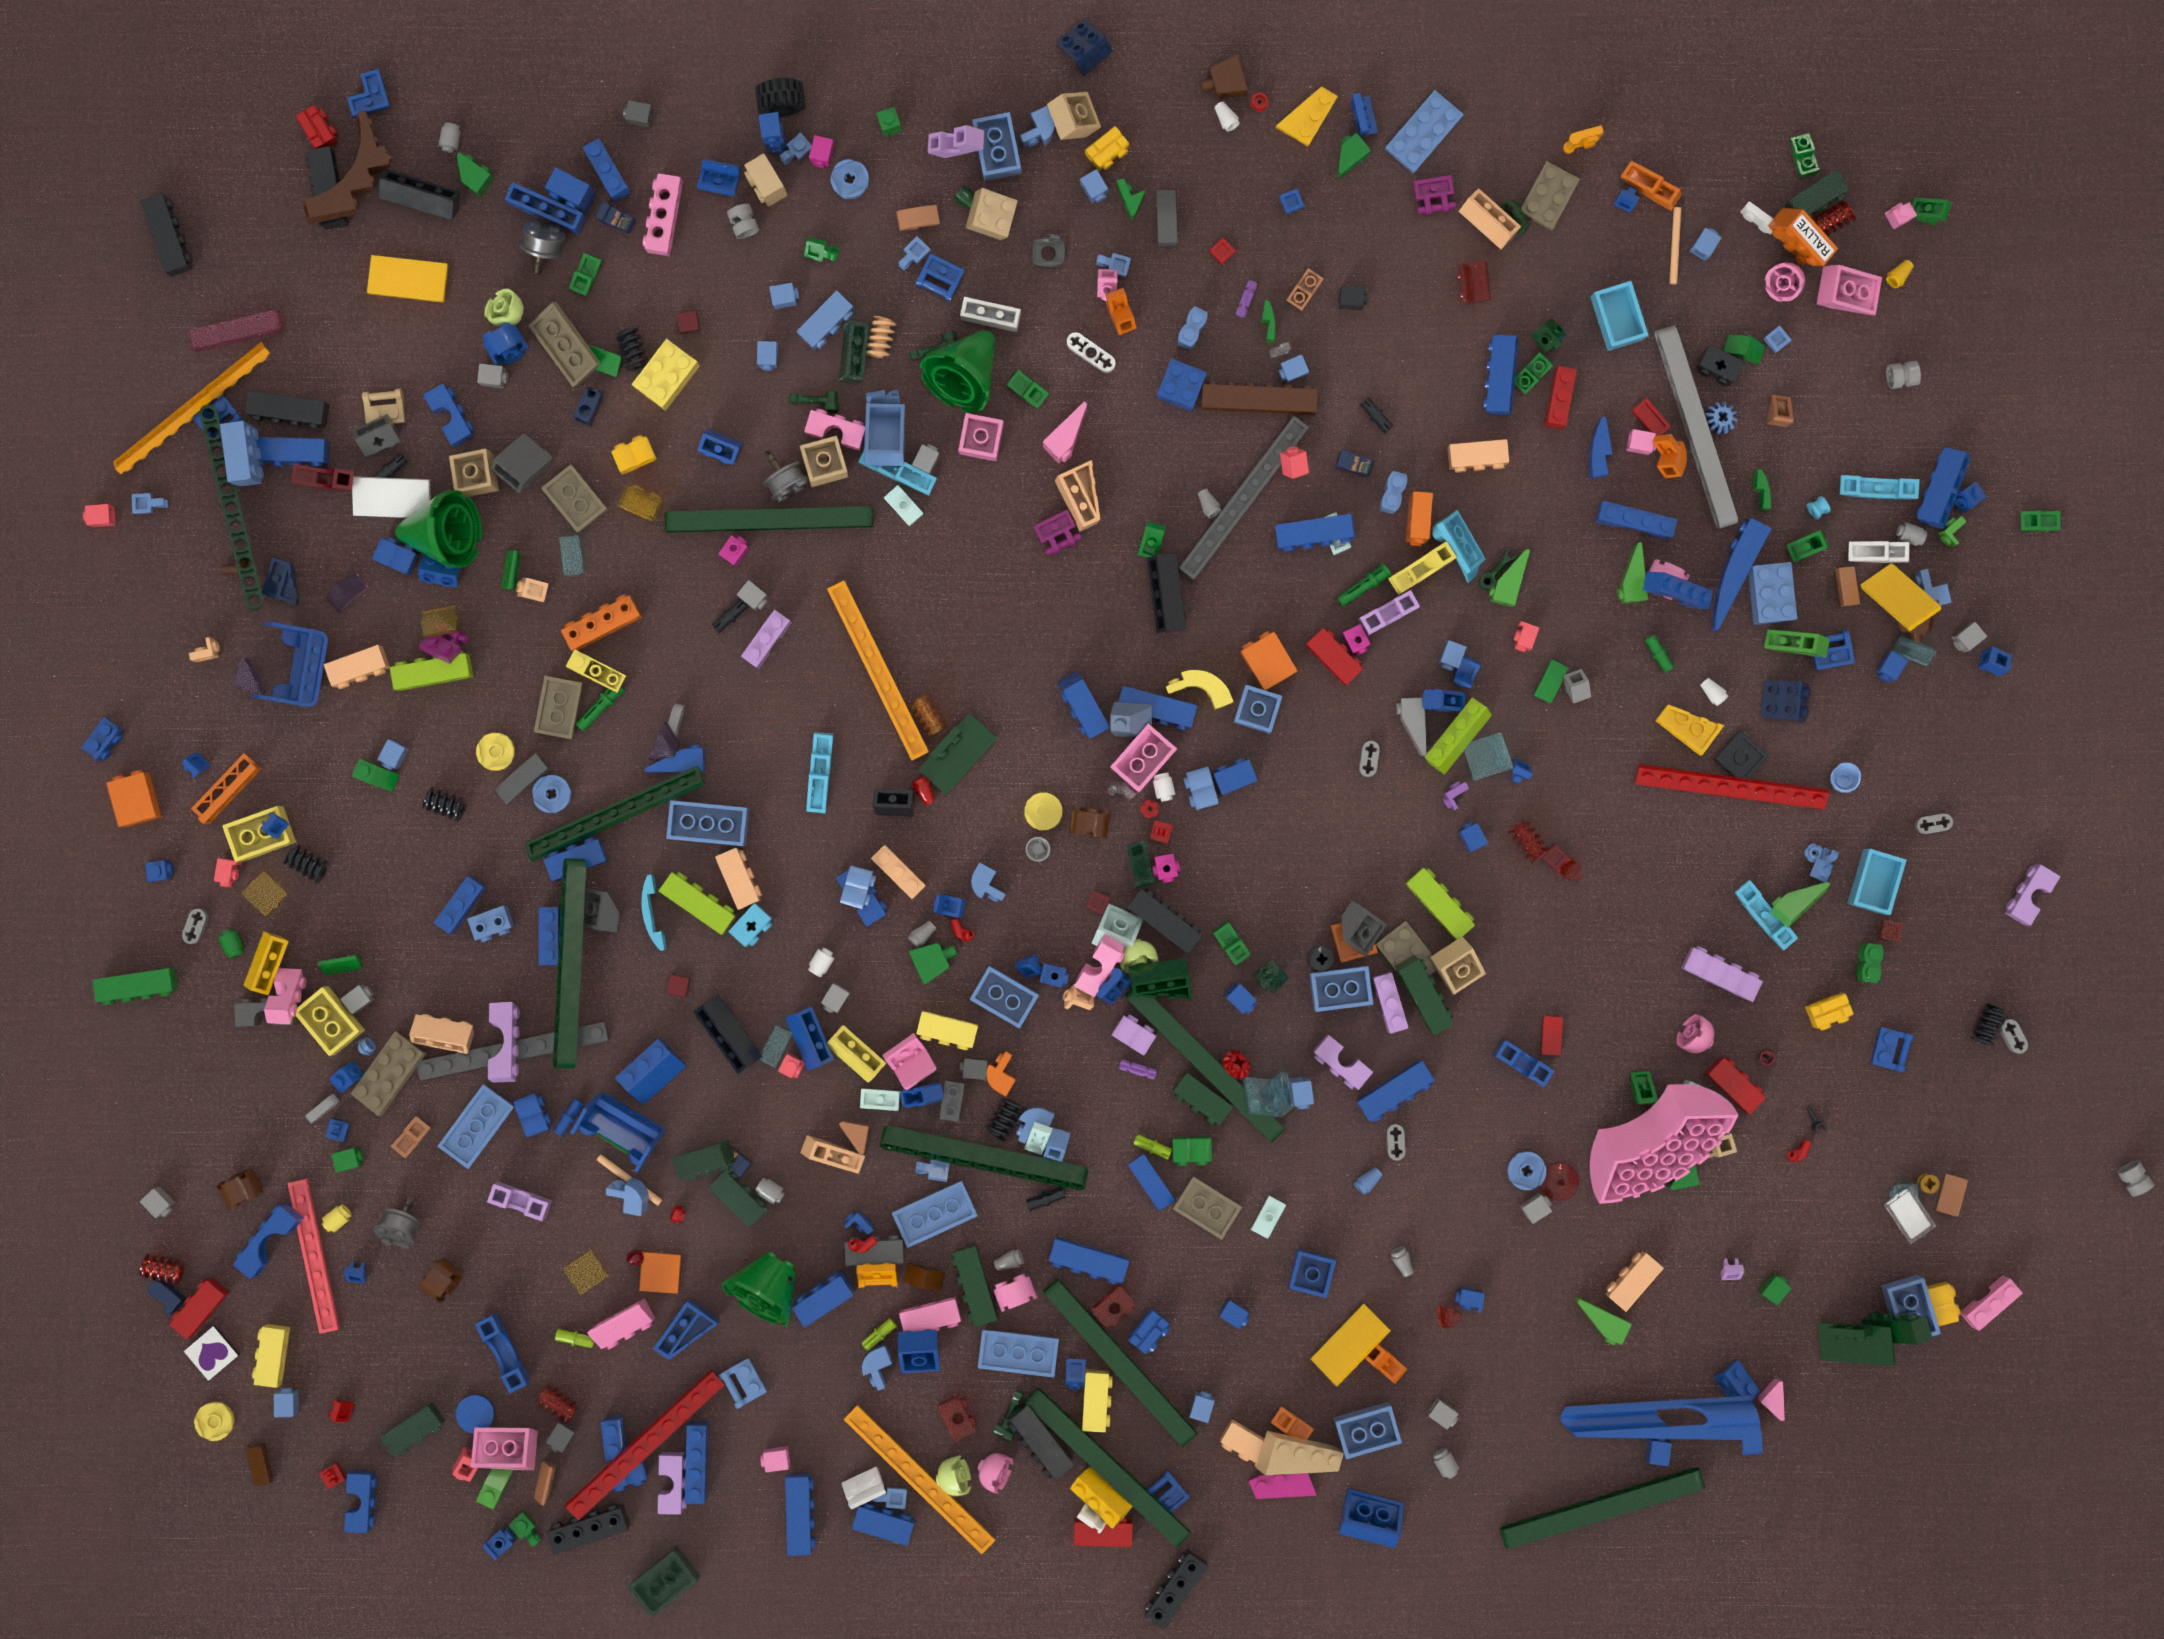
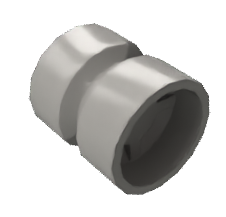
M741 204L727 211L730 223L734 224L732 228L737 239L747 238L759 231L756 220L752 219L754 214L750 204Z
M1915 360L1904 362L1903 365L1901 363L1887 365L1886 379L1889 388H1902L1904 384L1907 387L1919 385L1921 372L1918 362Z
M1034 837L1027 842L1026 854L1031 860L1041 862L1048 858L1051 847L1046 839Z
M2139 1160L2132 1161L2117 1171L2121 1180L2127 1183L2126 1188L2133 1197L2144 1194L2154 1186L2149 1175L2144 1174L2146 1170Z

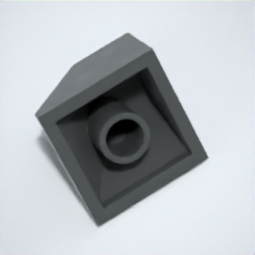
M585 888L583 927L617 932L620 913L608 893Z
M1351 901L1341 916L1343 941L1364 956H1367L1387 924L1354 901Z

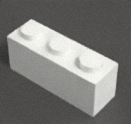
M964 297L960 317L963 321L1017 332L1021 309Z

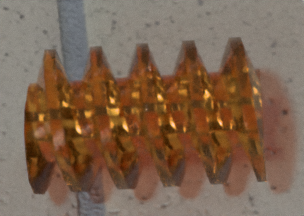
M930 693L910 704H914L911 708L912 711L918 710L915 716L922 717L919 723H926L923 729L924 731L930 730L927 736L931 737L946 728L943 726L946 723V719L939 720L943 714L935 713L938 706L931 707L935 701L927 700L930 696Z

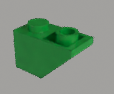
M459 152L457 159L461 182L465 187L482 197L494 180L490 174L491 170L484 165L479 167L475 164L476 160L467 153L464 156Z

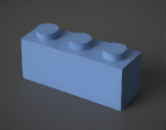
M836 290L796 332L814 351L817 348L821 349L827 343L826 339L831 334L835 335L840 330V325L844 320L847 322L852 318L854 307Z
M1306 1076L1287 1079L1290 1102L1297 1106L1298 1109L1310 1108V1104H1314L1311 1080Z

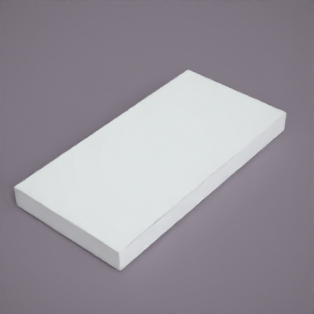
M354 476L352 485L353 516L407 518L431 500L430 479Z

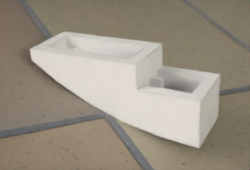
M1889 541L1849 542V561L1909 563L1910 544L1909 542Z

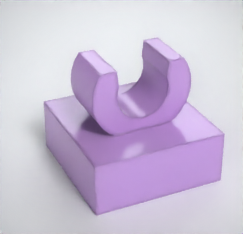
M1737 1258L1733 1261L1734 1265H1729L1728 1260L1724 1259L1723 1268L1720 1273L1721 1280H1740L1742 1278L1744 1267L1739 1265Z

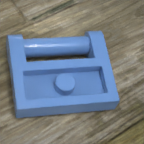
M749 1357L718 1375L725 1382L737 1409L768 1391ZM733 1373H735L747 1395L744 1398L741 1397L730 1377Z

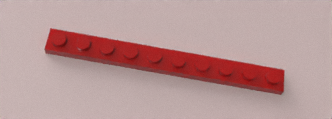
M1638 764L1634 780L1637 785L1824 810L1830 794L1828 789Z
M712 1370L705 1374L565 1504L566 1509L577 1520H580L725 1385L723 1381Z

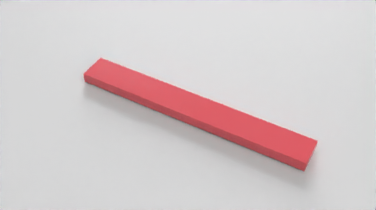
M308 1178L289 1182L287 1184L292 1207L304 1217L297 1226L319 1334L339 1330L338 1316Z

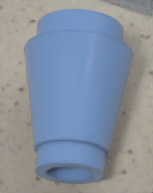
M1374 1167L1358 1177L1354 1186L1361 1194L1365 1195L1371 1192L1383 1175Z

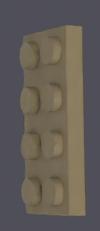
M552 302L529 325V328L572 387H577L601 364L557 302Z
M394 1031L353 1089L351 1095L377 1116L382 1117L426 1053L414 1043H411L400 1032Z

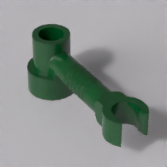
M955 330L941 334L942 343L909 352L911 361L922 358L931 351L955 342L957 338Z
M835 391L826 392V396L789 394V404L819 403L824 404V411L828 413L839 412V403H837L838 393Z
M1511 548L1504 552V557L1490 573H1485L1480 577L1479 587L1482 590L1491 589L1496 583L1495 578L1509 562L1516 559L1517 554L1513 558H1509L1507 555Z
M1019 1390L1015 1391L1002 1424L997 1423L993 1432L1008 1443L1011 1442L1014 1433L1007 1426L1009 1422L1006 1417L1016 1410L1023 1396V1392Z

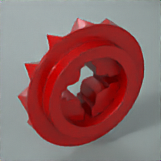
M1234 1049L1227 1052L1223 1057V1066L1227 1073L1237 1079L1247 1077L1252 1069L1250 1067L1251 1062L1246 1059L1247 1055L1243 1056L1241 1051L1236 1052Z

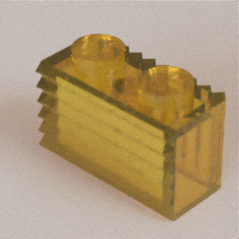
M632 484V487L626 485L617 506L655 523L664 503L662 500H659L661 496L650 492L648 495L642 492L643 488Z

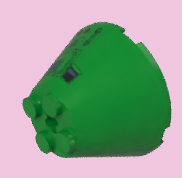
M768 1251L766 1255H762L723 1281L722 1288L729 1297L733 1294L738 1299L737 1304L769 1323L776 1325L777 1322H781V1326H788L791 1319L796 1278L793 1264L788 1261H780L774 1253Z

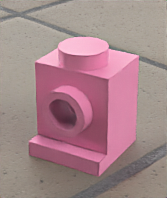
M1901 202L1884 213L1893 230L1917 216L1910 202L1905 205Z
M1098 269L1097 297L1107 301L1105 294L1117 290V270Z

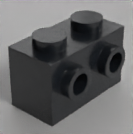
M874 789L873 809L875 815L914 817L915 796L913 790Z

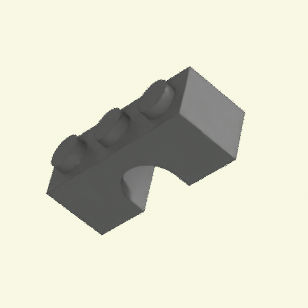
M260 998V1002H253V999H241V1003H234L235 1027L260 1025V1016L264 1011L268 998ZM296 1016L293 1017L291 1024L274 1025H295L298 1024V1018Z

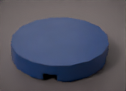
M472 1394L465 1397L456 1409L458 1425L469 1433H474L475 1428H489L494 1421V1405L483 1395Z

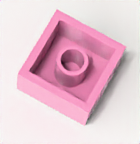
M966 413L958 449L959 454L997 461L1004 421Z

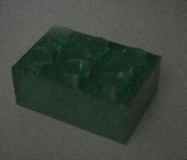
M675 1546L632 1580L628 1589L652 1618L694 1585L700 1578V1575L678 1546Z

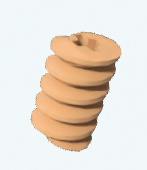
M873 316L877 321H872V325L876 328L870 329L873 336H869L868 340L872 343L867 344L866 347L870 350L865 351V354L875 358H883V356H889L885 349L891 348L887 341H893V339L888 335L895 333L890 327L896 326V323L885 317Z

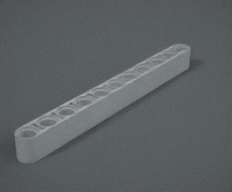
M1675 325L1655 331V339L1715 525L1720 529L1738 523L1737 514L1678 330Z

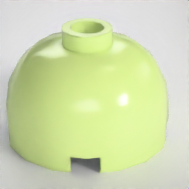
M502 289L496 292L497 297L494 300L490 298L485 307V317L497 327H500L505 322L511 325L519 323L524 310L519 296L510 289Z
M1135 939L1132 946L1123 948L1125 955L1120 965L1124 973L1130 974V966L1159 962L1156 949L1146 941Z
M960 1455L943 1461L936 1475L937 1485L946 1494L951 1496L968 1494L971 1486H967L968 1480H971L969 1467L965 1459H960L962 1457Z

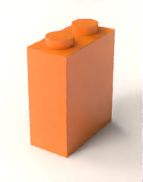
M1413 492L1409 496L1406 542L1410 543V546H1422V544H1425L1430 539L1433 493Z
M1269 631L1260 635V640L1253 644L1250 641L1243 645L1242 648L1244 650L1240 652L1259 686L1265 691L1297 672L1296 667L1275 632L1270 634Z
M137 770L131 772V776H116L112 778L113 781L106 783L118 827H129L162 817L150 773Z

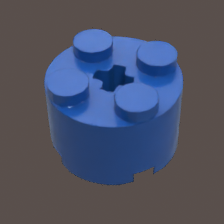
M508 322L501 324L495 331H490L483 335V346L496 366H500L499 363H504L505 365L514 363L524 355V349L528 350L529 348L517 326L511 325Z

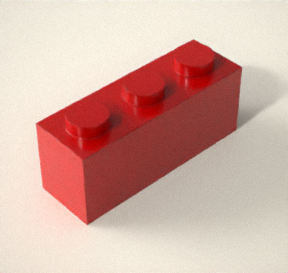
M1557 366L1554 370L1544 426L1557 429L1566 427L1577 369Z
M1322 628L1305 646L1346 686L1363 670L1361 667L1362 663L1355 656L1352 658L1347 653L1349 650L1343 643L1338 644L1334 640L1336 636L1329 629L1325 630Z
M1719 1057L1704 1074L1739 1108L1750 1115L1766 1099L1762 1095L1764 1091L1756 1084L1753 1086L1748 1081L1750 1078L1747 1074L1734 1068L1736 1064L1730 1058Z
M214 1278L207 1281L204 1279L197 1286L196 1289L198 1291L196 1294H191L185 1300V1307L182 1310H177L171 1317L173 1321L169 1325L186 1340L196 1334L230 1293Z
M1125 1516L1113 1529L1106 1523L1101 1533H1098L1096 1528L1093 1527L1092 1529L1080 1519L1075 1518L1074 1546L1132 1547V1519Z

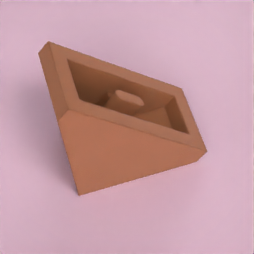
M1772 395L1767 424L1787 427L1794 420L1791 397Z
M846 1120L839 1123L840 1127L861 1156L866 1150L870 1125Z

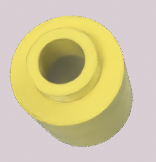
M341 1204L333 1208L322 1218V1225L328 1232H336L350 1220L349 1218L352 1214L345 1205Z

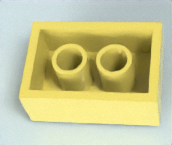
M666 339L632 385L666 411L700 365L696 360Z
M275 806L222 825L235 862H244L296 843L290 823L277 839L261 829L263 826L262 821L266 822L269 819V813H274L289 823L283 806Z
M329 986L320 988L297 1008L296 1017L329 1056L336 1055L365 1031Z

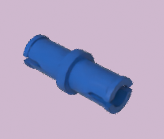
M574 1098L567 1110L562 1112V1117L553 1131L563 1137L571 1123L576 1121L575 1117L585 1104Z

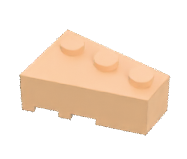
M1092 460L1058 475L1055 479V483L1080 532L1096 525L1100 521Z

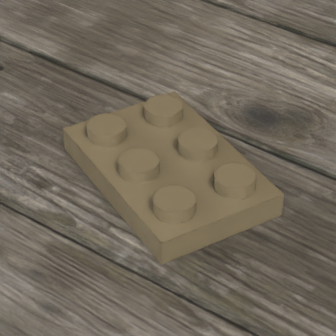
M1546 161L1521 207L1525 217L1552 231L1580 179Z
M571 464L541 488L578 534L608 510Z
M544 676L534 732L573 740L584 683Z
M1407 921L1401 923L1376 943L1377 948L1395 971L1396 965L1414 955L1419 960L1422 959L1427 966L1425 972L1428 976L1436 971L1430 958L1433 955Z
M1192 1176L1174 1205L1173 1210L1222 1240L1242 1206Z

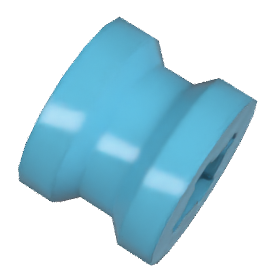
M1822 496L1816 498L1815 502L1807 504V509L1815 520L1821 518L1822 514L1831 512L1829 504Z

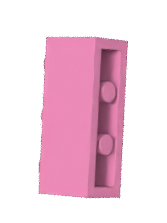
M956 1296L900 1310L899 1312L903 1331H923L926 1329L939 1331V1327L947 1325V1328L958 1326V1322L962 1320Z

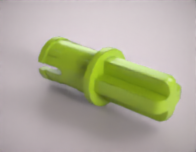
M1139 1134L1135 1137L1134 1145L1149 1151V1154L1154 1153L1168 1160L1172 1148L1158 1143L1156 1139L1153 1141Z
M889 1317L881 1326L874 1328V1332L862 1341L863 1347L866 1350H870L881 1340L884 1341V1337L897 1328L895 1322Z
M558 1329L556 1332L555 1341L592 1348L594 1345V1340L590 1336L579 1334L578 1331L570 1332Z

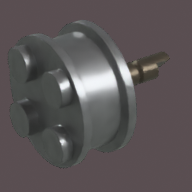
M533 219L523 225L524 238L520 241V248L524 252L535 256L533 274L540 275L543 258L554 259L562 255L560 245L565 240V233L559 225L541 223Z
M769 450L764 452L775 470V473L763 482L764 487H768L773 494V501L778 500L781 503L789 498L788 495L791 493L797 494L805 489L804 485L807 484L809 477L803 475L799 468V462L791 463L782 468L773 453L771 454Z
M407 1195L401 1211L396 1209H383L381 1211V1220L374 1226L373 1231L381 1238L383 1244H394L405 1249H409L410 1246L414 1245V1235L421 1229V1223L415 1217L408 1214L414 1197Z

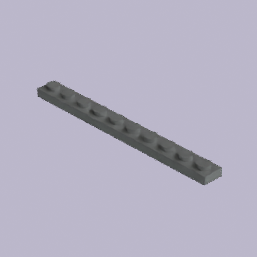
M1293 416L1179 567V570L1195 580L1281 466L1280 453L1287 451L1289 447H1295L1309 429L1306 424Z
M606 1021L578 1027L577 1047L609 1040ZM554 1032L516 1040V1045L519 1047V1056L516 1057V1060L552 1053ZM503 1043L469 1050L468 1054L459 1052L421 1060L417 1066L420 1080L486 1067L488 1066V1060L495 1057L501 1051Z

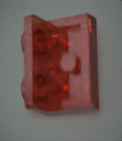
M1482 261L1467 265L1464 263L1459 264L1458 278L1462 285V288H1460L1461 299L1468 304L1491 300L1487 262Z

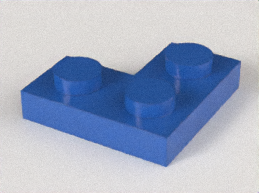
M376 69L360 74L365 93L347 97L352 116L356 118L357 113L360 111H366V114L390 108L381 71Z

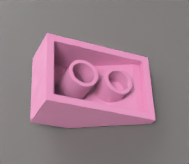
M1842 265L1823 266L1817 304L1832 309L1876 315L1882 277Z
M1085 402L1043 441V448L1059 464L1062 461L1065 463L1072 456V451L1087 412V404Z
M475 1428L471 1467L534 1470L538 1431L531 1428Z

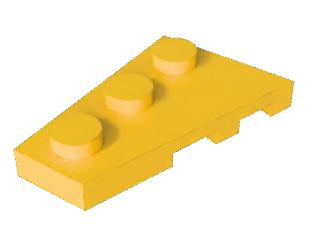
M1321 86L1277 124L1276 128L1309 147L1338 96Z
M1671 705L1665 706L1655 720L1699 756L1704 754L1724 727L1722 724H1716L1708 721L1706 718L1697 717L1690 714V712Z

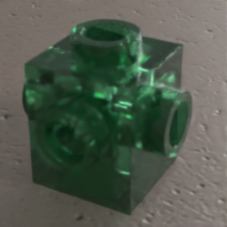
M1271 959L1254 975L1259 980L1257 984L1264 991L1269 989L1273 994L1290 978Z

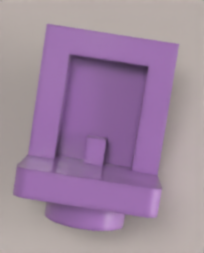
M1459 781L1449 786L1450 790L1443 794L1445 797L1443 801L1448 809H1458L1453 798L1469 789L1466 782L1461 784Z

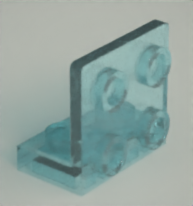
M1502 732L1472 741L1464 750L1474 781L1513 769Z
M1280 1072L1271 1080L1250 1077L1243 1079L1249 1114L1282 1117L1293 1109L1287 1072Z

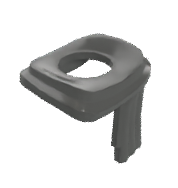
M1050 235L1048 238L1034 240L1032 249L1034 265L1040 267H1058L1063 265L1065 261V245L1060 240L1059 235ZM1046 246H1051L1056 251V256L1050 261L1044 260L1041 256V251Z

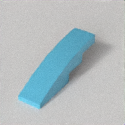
M864 451L858 463L928 496L937 479L904 462V466L865 465Z
M814 732L806 808L808 812L826 813L834 737L832 733Z

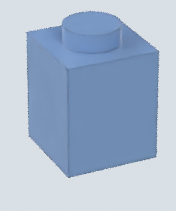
M1097 169L1080 179V185L1091 203L1094 201L1098 203L1107 197L1108 188Z
M1705 227L1691 247L1690 252L1706 261L1722 237L1714 229H1707Z
M792 283L769 287L774 309L797 305L796 299H800L798 288H794Z
M758 341V367L762 368L761 370L773 371V368H778V343Z
M1302 355L1281 363L1278 370L1281 380H1285L1286 384L1309 374Z
M1448 640L1438 663L1442 664V668L1448 671L1459 669L1467 647Z
M388 739L377 760L382 762L381 766L389 770L393 768L399 769L409 748Z
M1052 1128L1043 1157L1062 1162L1070 1133Z
M283 1387L274 1393V1417H294L299 1413V1390H292V1387Z
M1206 1391L1195 1392L1189 1412L1190 1418L1206 1423L1209 1422L1215 1402L1214 1397H1211V1393Z

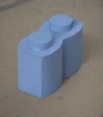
M1196 306L1190 310L1186 324L1182 327L1178 336L1179 346L1189 351L1195 347L1199 333L1206 324V311Z
M1393 471L1389 475L1385 483V493L1380 500V511L1394 514L1398 510L1402 501L1401 493L1407 484L1406 474Z
M1209 767L1186 773V777L1183 780L1186 789L1190 788L1192 796H1188L1191 807L1200 810L1219 804Z
M851 865L840 903L864 909L865 905L868 906L871 898L868 891L870 887H874L876 876H873L874 871Z

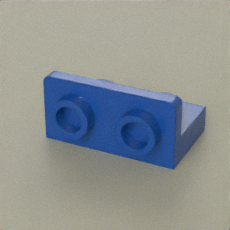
M1360 93L1353 94L1351 105L1358 135L1365 137L1377 134L1378 130L1370 97H1361Z
M103 717L81 748L92 755L94 760L102 762L111 755L112 751L110 750L113 746L122 740V734L125 730L107 717Z

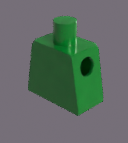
M940 943L909 951L923 984H927L950 968L948 959L957 956L953 945L942 949Z

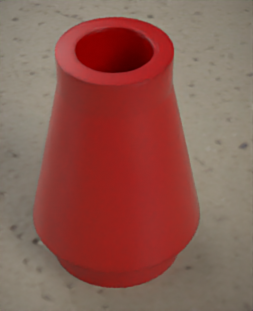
M922 776L911 782L913 785L912 789L924 802L925 806L935 801L929 779Z

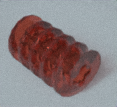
M1840 201L1837 205H1833L1831 209H1826L1825 212L1812 218L1827 236H1830V230L1835 233L1837 232V227L1842 229L1844 226L1843 222L1849 225L1850 219L1852 221L1857 219L1854 210L1845 201Z
M1530 821L1521 822L1507 833H1515L1512 840H1520L1517 846L1524 845L1521 852L1528 851L1529 853L1525 858H1533L1531 861L1533 863L1546 854L1549 847H1542L1544 844L1543 840L1537 841L1540 837L1539 834L1532 835L1535 828L1528 829L1531 824Z
M147 1253L141 1262L139 1275L145 1279L150 1277V1279L156 1280L158 1278L160 1282L165 1280L167 1283H171L173 1281L177 1285L181 1282L185 1266L184 1264L180 1266V1260L178 1259L172 1264V1258H169L167 1263H165V1257L163 1256L159 1261H157V1255H154L150 1260V1254Z
M548 1384L537 1398L539 1400L538 1407L540 1408L545 1404L544 1411L547 1412L552 1409L551 1416L558 1413L557 1420L565 1417L564 1424L566 1425L579 1407L575 1408L576 1401L569 1404V1396L563 1400V1392L556 1395L557 1388L550 1391L551 1384Z

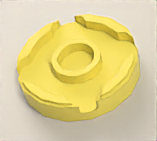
M490 733L485 735L478 743L476 756L480 764L485 768L500 771L507 768L513 762L515 746L508 736L502 733Z
M1049 793L1033 795L1025 805L1026 820L1033 828L1038 830L1054 828L1062 817L1060 801Z
M217 1401L209 1402L202 1406L194 1420L195 1429L198 1434L210 1441L221 1440L229 1435L235 1422L234 1414L230 1407Z

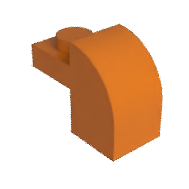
M1124 288L1105 294L1106 305L1118 335L1137 329Z
M1672 434L1655 436L1653 444L1661 454L1657 468L1664 478L1682 477L1687 462V453L1683 441H1676Z
M1005 1051L1004 1054L1000 1052L995 1061L998 1064L997 1067L989 1063L986 1073L990 1086L1004 1096H1007L1016 1078L1003 1071L1013 1055L1008 1051Z
M1380 1344L1365 1357L1372 1366L1380 1370L1395 1384L1407 1370L1396 1357Z

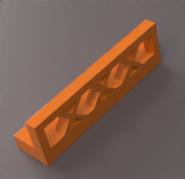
M243 753L191 808L199 816L198 820L203 824L209 825L262 768L246 753ZM246 760L249 766L243 772H240V764ZM230 775H237V778L230 786H227V778ZM216 789H223V793L214 800V791ZM203 803H210V807L204 813L198 809Z

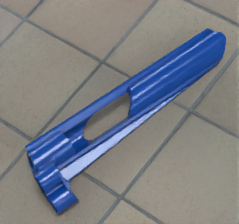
M1749 1396L1568 1406L1564 1408L1560 1416L1561 1423L1576 1437L1741 1440L1742 1455L1762 1454L1760 1419L1756 1407ZM1690 1408L1703 1413L1707 1417V1422L1703 1425L1669 1427L1661 1420L1655 1410Z

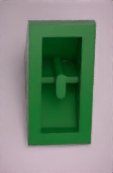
M1729 334L1723 351L1736 358L1759 365L1765 346L1751 336Z
M1650 1071L1630 1073L1633 1102L1636 1104L1656 1103L1658 1098Z
M1696 1165L1689 1169L1690 1173L1675 1181L1673 1179L1669 1181L1666 1187L1671 1190L1700 1185Z

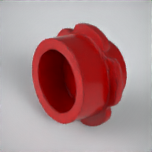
M1255 93L1251 97L1250 106L1256 109V111L1261 112L1264 108L1268 107L1269 100H1267V96L1264 93Z
M1145 800L1140 807V811L1144 814V817L1150 819L1158 815L1159 805L1156 801Z
M675 1205L671 1212L670 1220L674 1221L675 1224L679 1221L682 1222L685 1217L686 1211L683 1210V1206L678 1207Z

